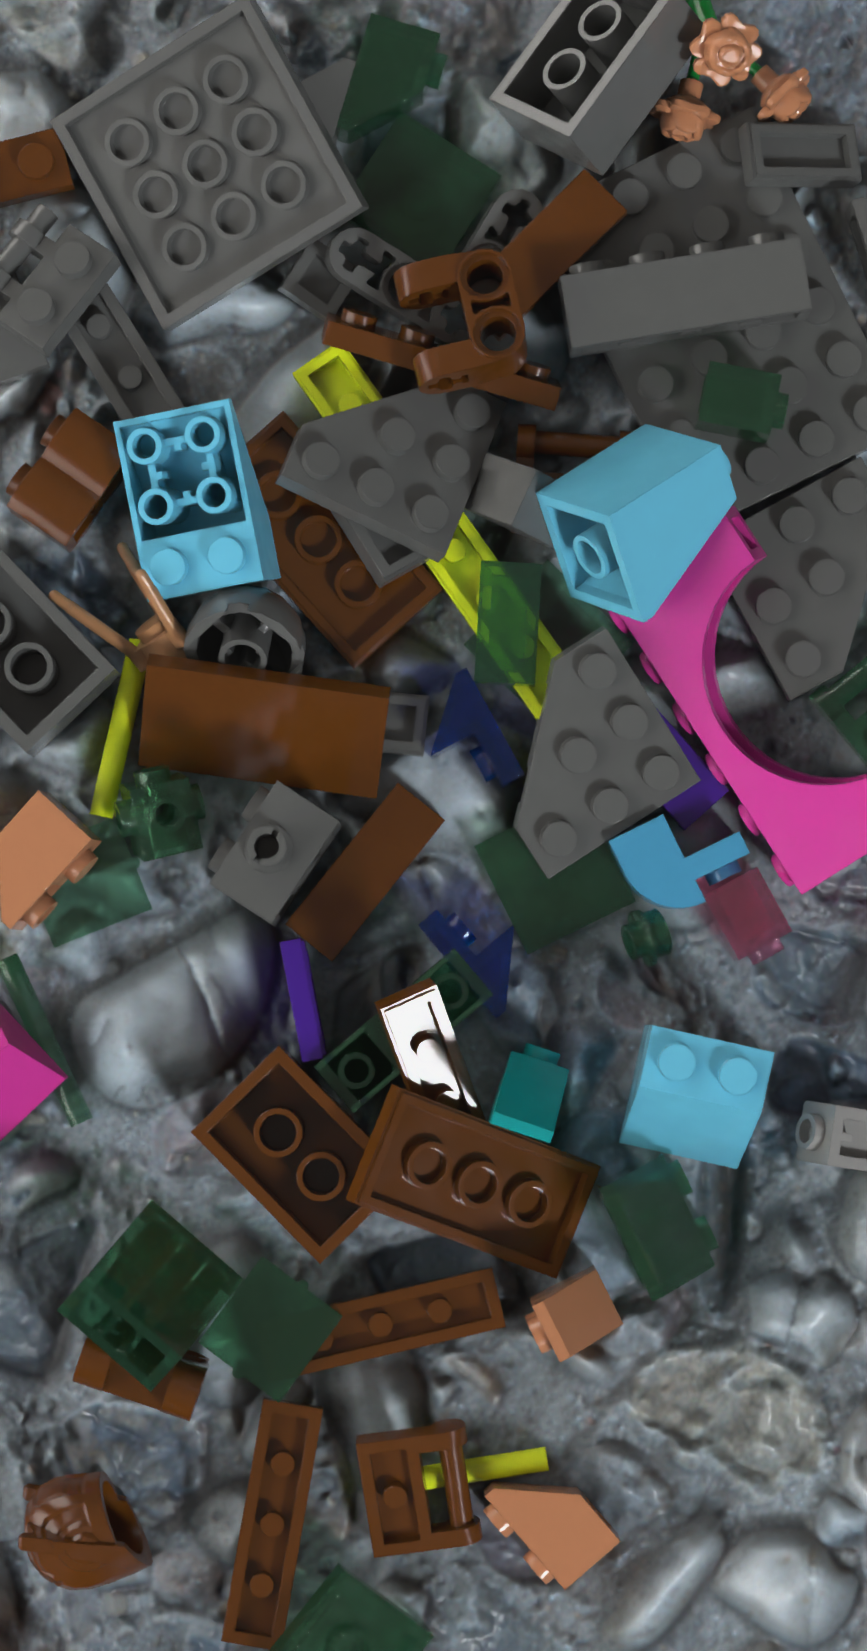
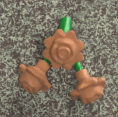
M685 0L702 21L703 25L700 35L689 44L692 56L687 78L680 80L677 95L667 99H659L649 112L651 116L659 119L661 134L676 141H699L705 129H713L714 125L720 123L721 116L713 112L700 100L703 90V83L699 81L700 75L711 77L717 86L723 87L730 82L731 76L737 81L746 80L750 73L753 76L751 83L762 93L760 100L762 109L756 116L758 122H770L774 119L776 122L792 123L800 118L801 113L807 109L812 98V94L807 87L810 80L809 71L804 67L793 73H785L779 76L767 64L761 67L756 62L762 55V48L755 42L759 36V30L755 25L742 23L736 14L732 12L725 13L719 22L711 0Z

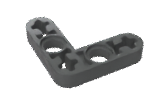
M511 189L497 196L488 206L462 252L475 251L477 249H492L501 252L505 247L498 242L485 239V234L489 231L493 237H496L502 233L508 222V217L501 212L503 206L511 208L518 203H522L526 207L522 216L530 223L544 209L540 200L532 192L524 189ZM520 226L514 229L504 244L508 245L525 227ZM348 228L336 234L328 242L325 251V264L329 273L339 282L347 285L406 324L436 334L435 342L445 345L469 339L468 331L459 329L450 335L444 330L447 326V320L441 315L442 309L452 310L460 304L459 301L424 309H405L391 298L388 288L390 278L399 268L416 262V260L372 232L362 228ZM356 241H360L364 245L361 255L374 265L382 262L383 255L391 260V263L379 274L375 289L366 282L375 273L360 265L352 268L350 271L342 266L346 257L339 251L341 244L349 247Z

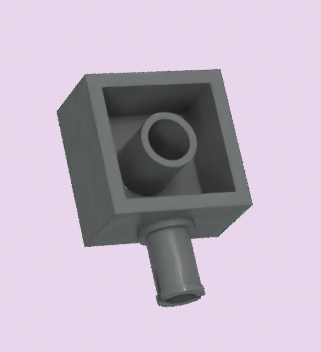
M278 780L270 791L263 786L259 787L241 815L249 824L237 842L229 837L223 841L207 867L216 873L209 884L275 927L342 828L339 820Z

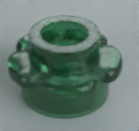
M655 908L645 912L639 909L629 912L628 924L621 927L624 947L631 959L643 958L644 964L653 967L657 964V958L669 955L672 952V940L667 923L662 914Z

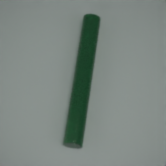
M18 953L0 960V974L26 1031L68 1076L54 1092L70 1127L93 1118Z

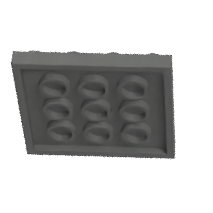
M256 0L234 1L50 120L163 330L175 329L369 209L365 198Z

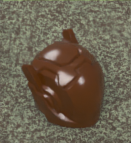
M104 1471L69 1474L53 1478L42 1485L28 1483L24 1486L23 1498L29 1501V1503L26 1505L24 1533L19 1535L18 1548L27 1551L31 1563L39 1574L49 1582L68 1590L93 1589L123 1579L152 1565V1553L147 1538L126 1496L117 1494L113 1483Z

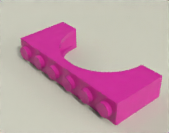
M734 505L728 510L652 618L643 623L609 610L608 613L616 626L625 634L631 632L643 652L639 654V659L650 678L657 684L664 682L676 702L672 704V710L678 722L689 734L697 733L709 752L705 755V761L714 777L722 785L729 783L740 799L741 804L738 805V811L745 825L754 835L759 836L762 834L775 853L771 856V862L778 876L789 887L795 884L801 895L867 854V773L850 777H822L806 774L782 765L763 753L743 734L726 707L718 684L715 665V645L720 619L730 596L743 577L756 564L767 557V554Z

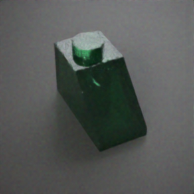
M371 13L336 127L338 141L351 144L422 106L428 87L439 90L448 61V55L439 53L440 33Z

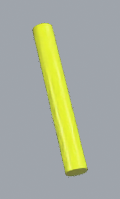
M129 638V641L135 646H138L140 643L139 639ZM126 655L89 812L91 815L113 819L146 675V670L140 672Z
M545 1447L465 1459L468 1483L549 1471ZM441 1463L424 1465L427 1490L444 1487Z

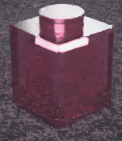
M757 867L704 895L706 902L703 905L734 961L748 956L752 965H755L785 949L780 938L792 932V929Z

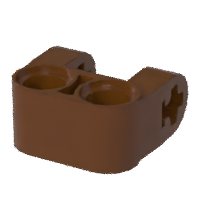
M477 249L475 251L447 254L407 264L394 272V283L399 305L402 308L424 309L461 300L469 339L427 349L413 358L412 362L416 380L421 393L441 394L477 386L510 376L524 365L527 358L524 320L512 269L508 260L500 252L492 249ZM485 276L494 277L501 282L500 287L489 294H480L470 288L477 279ZM503 332L515 339L509 348L502 351H493L483 345L484 341L494 333Z
M100 1322L99 1325L93 1326L87 1335L72 1381L190 1421L209 1368V1358L190 1349L119 1325Z

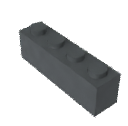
M771 231L749 237V245L725 249L723 241H710L689 247V255L665 259L664 251H649L630 256L628 258L629 265L605 268L604 261H588L570 266V275L560 276L558 283L569 358L807 319L813 306L801 237L785 239L783 231Z

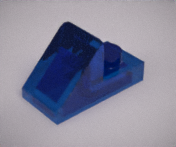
M465 668L455 674L432 748L431 759L474 737L478 746L470 750L469 753L486 783L496 778L501 788L504 789L522 779L525 774L469 671Z
M436 909L418 924V927L491 1014L498 1018L505 1012L514 925L508 928L478 955H475L468 946L476 941L477 938L455 912L444 918Z

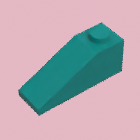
M526 1043L523 1054L510 1050L488 1116L490 1124L551 1143L569 1074V1069L557 1066L561 1054Z

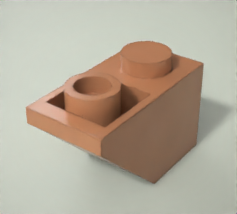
M38 790L0 832L1 922L10 930H23L27 924L32 929L38 927L58 904L53 895L67 880L73 884L81 880L98 860L93 851L102 840L49 792Z
M594 1265L529 1297L534 1311L524 1316L541 1353L544 1354L553 1349L559 1362L572 1357L623 1325Z
M492 1481L484 1488V1497L490 1502L483 1509L484 1513L504 1537H509L515 1531L530 1549L523 1556L524 1560L546 1585L555 1578L563 1589L566 1590L621 1542L618 1533L578 1487Z

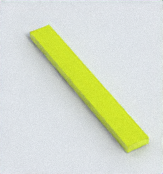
M330 346L292 373L293 378L322 418L383 399L351 352ZM463 512L446 555L439 562L429 559L425 564L537 721V718L540 719L547 689L546 679L551 658L561 653L562 650Z

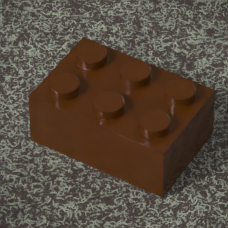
M282 1045L273 1050L191 1131L319 1264L373 1212L370 1209L346 1200L370 1135Z

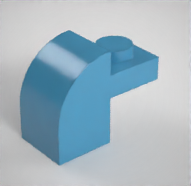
M664 814L606 843L629 888L646 902L666 909H685L706 902L696 879L705 876L709 886L742 871L737 859L750 853L739 831L692 855L684 857Z

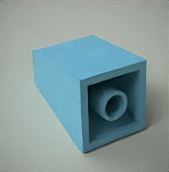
M644 424L536 492L570 597L643 623L655 615L737 499L730 477L731 464L721 445Z
M644 1025L619 1143L737 1169L762 1113L775 1052L655 1025Z

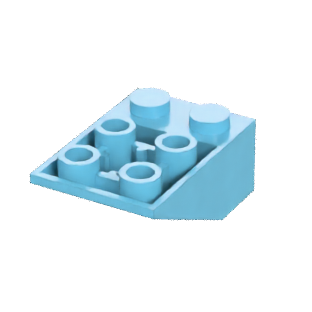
M231 398L113 422L141 569L147 572L164 601L223 590L227 587L249 585L281 578L269 514Z

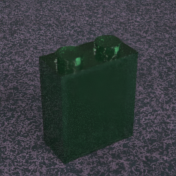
M151 1200L57 1311L151 1392L185 1355L244 1279L155 1201Z

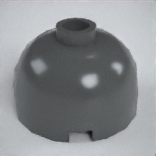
M244 584L227 587L203 601L188 625L183 651L187 659L301 674L306 649V635L299 615L282 596L265 587Z

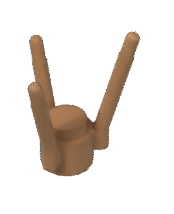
M124 542L117 544V552L145 599L149 600L148 604L155 613L135 632V635L140 640L138 646H135L59 591L52 590L48 594L50 601L125 654L140 672L146 670L149 653L186 658L183 650L187 631L177 618L173 616L157 587L153 584L147 572L141 569L140 563Z

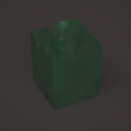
M710 361L705 372L694 429L766 443L770 436L771 428L782 430L786 417L789 394L779 392L782 375Z

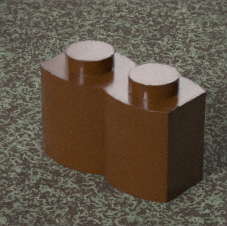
M75 408L67 418L59 414L51 422L40 442L41 445L46 447L42 456L33 467L27 463L23 464L6 488V493L11 496L7 504L10 512L69 553L80 542L104 504L124 480L115 434L78 408Z

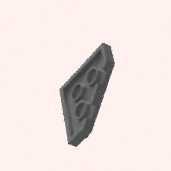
M473 387L441 394L421 393L419 388H415L304 423L296 432L275 484L439 562L446 555L507 403Z
M861 457L744 520L767 554V557L756 564L743 577L730 598L788 702L841 674L847 661L867 591V467Z
M604 626L599 627L551 658L546 679L547 689L540 719L537 718L521 802H518L513 827L547 879L553 877L701 781Z

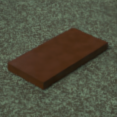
M282 411L246 443L273 532L281 578L274 579L273 581L355 670L443 591V587L423 565H420L379 588L331 511L275 484L296 432L299 430L298 426Z
M149 653L146 664L138 765L275 784L278 780L289 787L377 799L391 687Z
M391 1084L346 1200L557 1279L601 1166Z

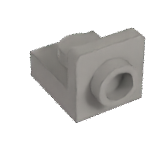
M805 1101L802 1116L796 1126L797 1160L867 1171V1110Z

